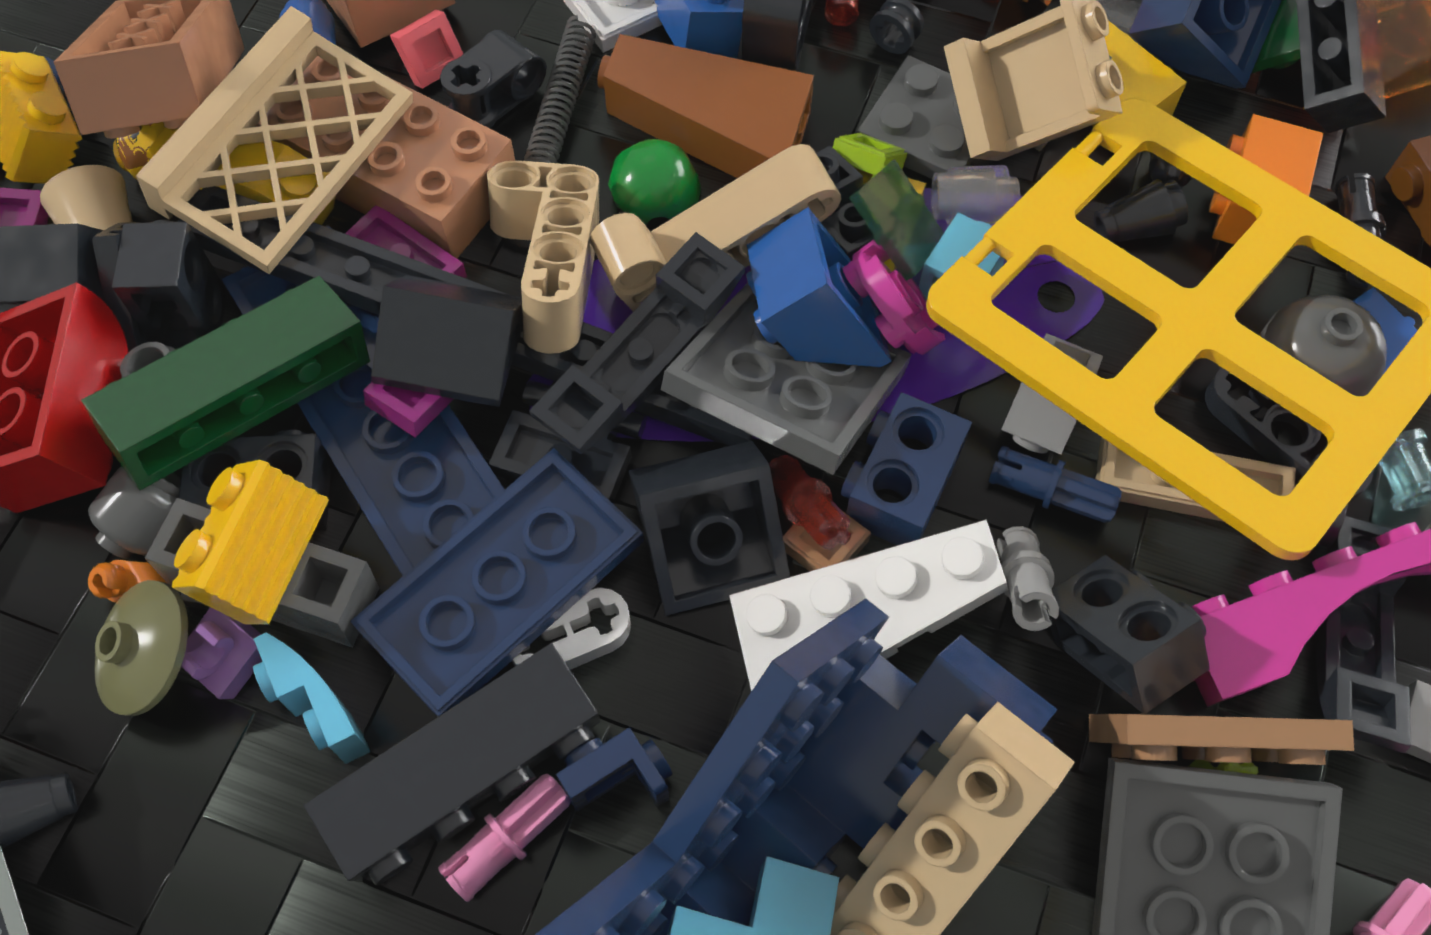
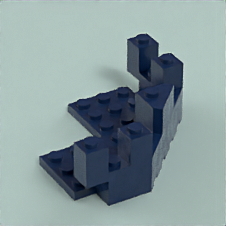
M865 598L771 661L654 840L535 935H667L671 917L676 906L749 926L760 867L766 856L832 875L838 865L830 857L847 836L864 849L884 823H887L896 831L908 816L897 804L923 772L918 767L919 763L936 742L940 745L944 742L966 713L979 722L998 701L1052 743L1053 740L1041 730L1057 709L962 635L938 654L916 684L880 655L883 646L874 639L889 619V616Z

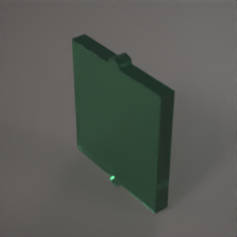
M893 159L885 164L849 198L873 232L875 242L878 245H882L905 281L916 276L922 269L944 232L924 204V197L916 192L896 160Z

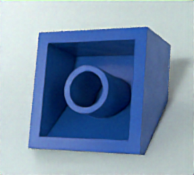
M809 207L747 244L751 271L746 274V277L758 303V310L754 311L753 315L760 332L769 343L779 342L795 361L882 367L892 361L886 339L875 322V318L879 315L875 303L870 295L863 298L851 286L843 272V267L851 262L850 258Z

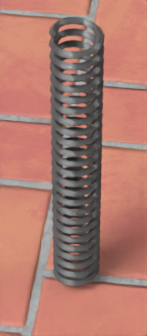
M578 15L571 16L567 20L524 161L558 163L559 153L562 150L561 146L564 144L563 139L568 131L574 104H576L578 91L581 87L580 84H582L584 71L587 68L588 58L596 38V31L590 24L574 21L578 19ZM575 25L585 26L586 28H588V29L591 31V33H590L589 31L585 30V29H582V28H572V27L575 26ZM575 32L584 33V34L587 35L588 37H584V36H582V35H578V34H576ZM572 38H576V39H578V40L584 41V42H586V44H583V43H581V42L575 41V40L572 39ZM571 45H575V46L581 47V48H583L584 50H580V49H578V48H574V47H572ZM568 51H572V52H575V53H577V54H580L582 57L577 56V55H574V54H571V53L568 52ZM567 58H572L574 60L579 61L580 63H575L573 61L568 60ZM566 65L576 67L578 70L569 68ZM563 71L570 72L576 76H570ZM561 78L569 79V80L573 81L574 83L567 82V81H565V80H563V79H561ZM560 85L567 86V87H569V88H571V89L563 88V87H561ZM558 92H563L569 96L562 95ZM554 105L560 106V107H562V108H564V109H559V108L555 107Z

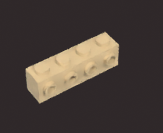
M998 701L979 722L966 713L938 749L940 753L949 759L948 763L937 777H934L925 769L906 791L897 806L908 816L896 831L887 823H884L857 858L868 867L860 880L856 882L847 874L838 884L830 935H940L1056 791L1075 762Z

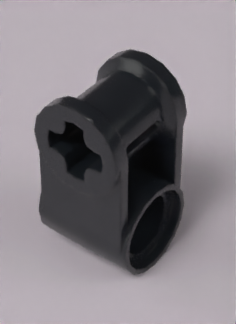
M494 30L458 59L449 62L442 69L440 78L443 90L451 97L450 109L491 128L501 117L522 101L531 98L539 90L546 76L547 65L543 58L506 32Z

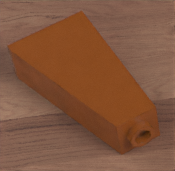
M619 34L611 56H603L598 71V87L605 90L608 114L658 139L681 147L686 153L735 178H739L781 151L794 145H800L811 113L814 75Z

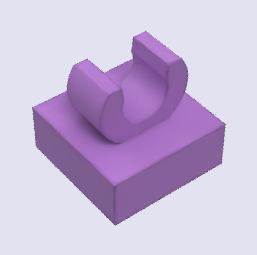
M210 607L187 639L186 651L181 667L194 679L199 680L218 699H234L253 674V666L262 662L253 639L261 634L251 625H245Z

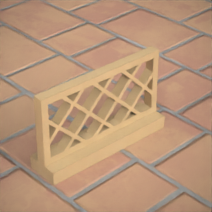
M290 6L140 170L136 177L151 209L169 220L173 215L177 216L270 274L413 103V93L314 32L311 18ZM319 56L339 69L341 80L305 84L303 72ZM297 79L298 85H292ZM377 92L390 100L381 112L355 115L351 94ZM344 95L348 116L312 120L308 99ZM302 101L305 121L268 125L266 113L275 103ZM260 121V122H261V126H260V127H255V126L257 125V123ZM366 129L361 136H359L358 130ZM351 131L354 144L346 154L319 157L315 135ZM308 136L312 158L275 163L271 141ZM265 143L268 164L231 168L229 155L238 145ZM222 164L223 170H217V168ZM329 171H331V172L326 176V178L323 179V174H322V172H329ZM316 174L318 187L309 197L282 201L278 178ZM271 179L275 202L238 207L234 184ZM226 185L230 208L201 211L188 203V201L200 188ZM293 215L288 223H286L285 216ZM278 217L280 232L265 250L243 237L241 222ZM233 223L234 231L223 224Z

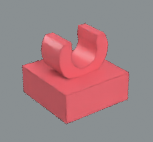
M436 9L390 35L414 85L422 89L440 79L442 69L449 62L458 59L464 54L445 13Z

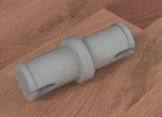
M1023 526L1011 527L1003 532L1006 541L1000 538L997 540V552L1002 561L1001 567L1008 587L1004 594L1011 599L1012 614L1016 623L1024 629L1040 631L1052 625L1048 613L1055 619L1059 615V606L1052 592L1054 585L1053 568L1049 560L1041 554L1039 540L1031 529Z

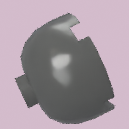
M1330 294L1299 298L1277 311L1259 335L1355 396L1367 395L1386 369L1387 344L1379 322L1366 308L1348 298Z

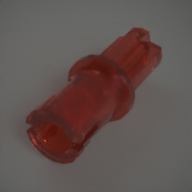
M784 455L773 459L769 466L774 492L783 503L785 517L794 525L803 526L823 549L831 550L838 543L846 545L851 538V533L848 531L850 519L832 501L830 488L822 480L811 478L802 468L801 464L796 459L793 461L791 456Z

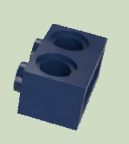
M901 392L891 414L880 410L871 427L866 444L874 448L866 464L855 461L845 479L840 495L849 499L846 514L870 531L872 535L897 546L921 539L963 450L972 422ZM915 439L922 442L927 449H910L901 441ZM883 489L893 490L900 494L904 500L898 503L885 502L875 492Z

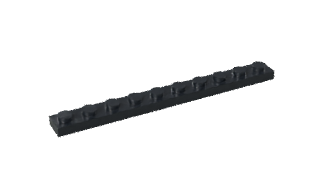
M217 186L202 188L191 203V205L201 211L230 208L227 190ZM236 194L238 207L262 204L261 202ZM293 215L285 216L286 223H288ZM278 217L241 222L243 237L263 250L280 232ZM315 222L308 227L270 273V275L299 286L320 275L343 302L377 315L380 313L383 285L404 275L503 293ZM233 223L223 224L234 231ZM188 224L203 250L265 272ZM583 322L577 345L561 353L547 354L537 352L525 343L522 326L512 365L557 382L572 364L581 369L613 333ZM662 382L634 410L726 446L749 442L752 438V435L662 391Z

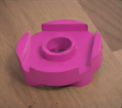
M872 240L852 255L853 260L843 267V272L854 290L863 298L870 295L880 310L881 314L875 318V322L885 339L895 349L904 345L912 354L917 352L924 355L943 342L945 335L933 330L938 324L929 317L926 310L927 299L905 269L901 272L897 270L891 271L884 262L893 256L892 253L879 241Z

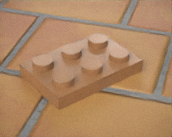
M1089 714V742L1112 743V757L1178 761L1177 746H1181L1182 759L1210 762L1252 763V761L1283 764L1326 765L1325 750L1354 751L1353 720Z

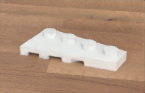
M987 520L729 596L752 691L772 660L865 598L889 616V619L874 639L883 646L880 655L887 659L899 652L897 650L898 647L927 631L930 633L935 632L1006 592L1008 587Z

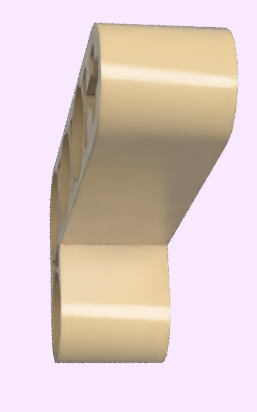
M805 144L794 145L771 157L651 232L638 216L632 213H621L613 215L598 224L591 233L590 243L615 293L634 312L657 287L656 274L695 232L747 267L750 265L747 244L807 207L822 222L838 208L841 194L814 149Z
M505 161L497 163L487 172L491 229L495 234L504 238L531 240L521 281L524 341L535 351L547 354L570 350L577 345L580 339L595 251L590 243V236L599 224V177L594 170L580 165L531 161Z

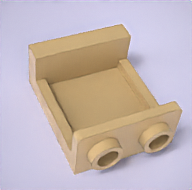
M1060 0L1061 6L985 40L976 41L961 38L944 46L970 158L999 161L1123 113L1119 98L1124 89L1123 79L1118 66L1109 57L1105 36L1109 34V22L1104 8L1098 1Z

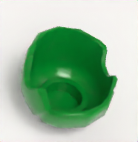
M662 139L644 140L622 151L615 158L608 182L616 207L624 213H632L638 216L645 225H648L649 221L653 218L665 217L670 220L698 203L701 191L699 178L686 152L681 147Z

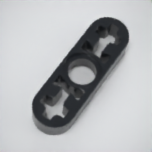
M1222 367L1206 389L1205 403L1212 415L1270 463L1296 468V485L1327 447V438L1321 431ZM1240 387L1247 395L1235 400L1228 394V391H1233ZM1264 405L1269 410L1265 413L1262 419L1258 421L1253 416L1255 413L1257 414ZM1281 421L1293 425L1301 434L1302 444L1299 446H1288L1281 443L1273 435L1271 424ZM1315 446L1321 452L1309 463L1304 458ZM1373 470L1348 502V505L1370 485L1373 478Z

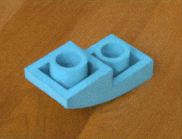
M268 633L253 638L262 662L253 666V671L259 687L269 703L279 700L295 717L303 714L306 727L317 748L322 750L329 747L345 764L371 752L360 728L348 709L321 676L299 654Z

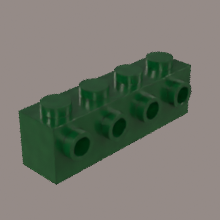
M319 275L294 289L286 291L281 296L230 320L225 325L193 342L169 352L164 357L128 376L108 384L103 389L85 397L81 401L102 440L139 491L366 365L370 362L361 321Z

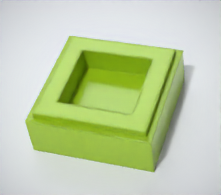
M862 133L839 136V138H835L833 148L853 167L878 177L902 172L907 157V152H904L905 149Z

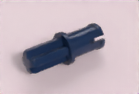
M1003 445L997 457L999 460L998 462L995 461L989 484H997L1043 501L1042 508L1049 509L1050 504L1103 523H1110L1114 518L1122 494L1118 487L1064 468L1066 463L1059 460L1056 466L1011 450L1007 446Z

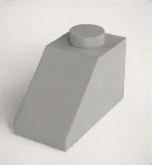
M1046 333L1044 340L1097 375L1103 359L1102 355ZM1022 382L1001 430L1013 434V440L1028 450L1037 453H1047L1048 450L1062 454L1077 420Z

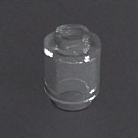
M1005 165L948 167L946 173H934L932 178L931 210L933 219L946 220L948 225L951 224L958 212L975 221H982L990 225L995 224L1020 199L1018 178L1010 177L1008 168Z

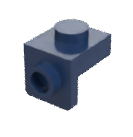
M630 727L604 744L599 738H596L581 745L564 760L567 768L556 774L576 812L635 774L656 807H659L669 800L668 787L664 780L673 775L670 766L653 740L649 739L641 745Z

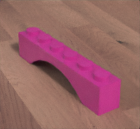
M1412 522L1376 537L1375 540L1380 547L1379 549L1357 556L1352 546L1345 547L1313 561L1312 564L1316 570L1313 574L1293 581L1288 570L1282 571L1249 585L1253 596L1229 605L1223 594L1191 606L1201 617L1206 627L1204 639L1210 670L1195 679V682L1207 707L1260 688L1289 675L1305 643L1327 616L1354 594L1373 585L1399 578L1431 574V529L1421 532L1416 522Z

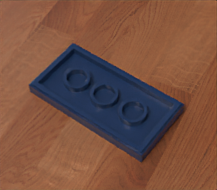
M553 448L350 622L426 706L439 717L479 691L644 542L643 532Z

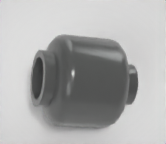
M119 467L88 510L92 523L100 531L96 536V541L104 549L123 559H130L134 553L146 556L176 498H179L181 477L173 472L139 491L123 467Z

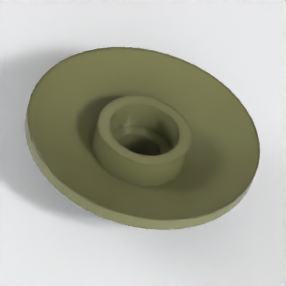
M147 580L131 587L116 602L97 635L94 667L96 687L103 704L116 714L137 716L152 709L167 694L180 671L187 646L188 617L181 595L170 584Z

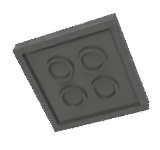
M747 282L665 370L661 390L833 475L905 374L912 354L900 348L895 349L891 344L887 343L892 361L882 367L795 361L779 342L769 343L760 332L753 315L754 311L758 310L757 298Z
M1109 758L1092 935H1330L1343 788L1327 782Z

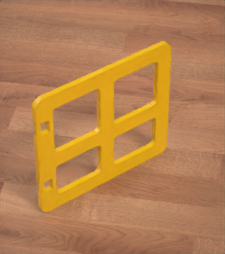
M1138 98L1122 100V114L1098 122L1093 127L1092 132L1075 149L1072 148L984 234L983 239L965 257L961 256L931 286L926 301L927 313L938 325L1272 555L1284 560L1301 559L1308 555L1317 545L1431 394V268L1150 102ZM1099 145L1114 153L1103 166L1088 157ZM1148 151L1157 155L1248 210L1257 219L1199 285L1194 288H1184L1085 226L1075 217L1139 152ZM1304 245L1414 310L1422 318V326L1372 390L1365 396L1350 394L1249 330L1235 318L1238 310L1295 246ZM992 251L1007 260L993 276L978 267ZM1048 255L1154 323L1157 331L1117 376L1111 379H1104L995 307L992 300L1036 256ZM1206 358L1213 361L1326 436L1328 441L1327 447L1290 494L1278 496L1271 493L1155 413L1154 407L1195 360Z

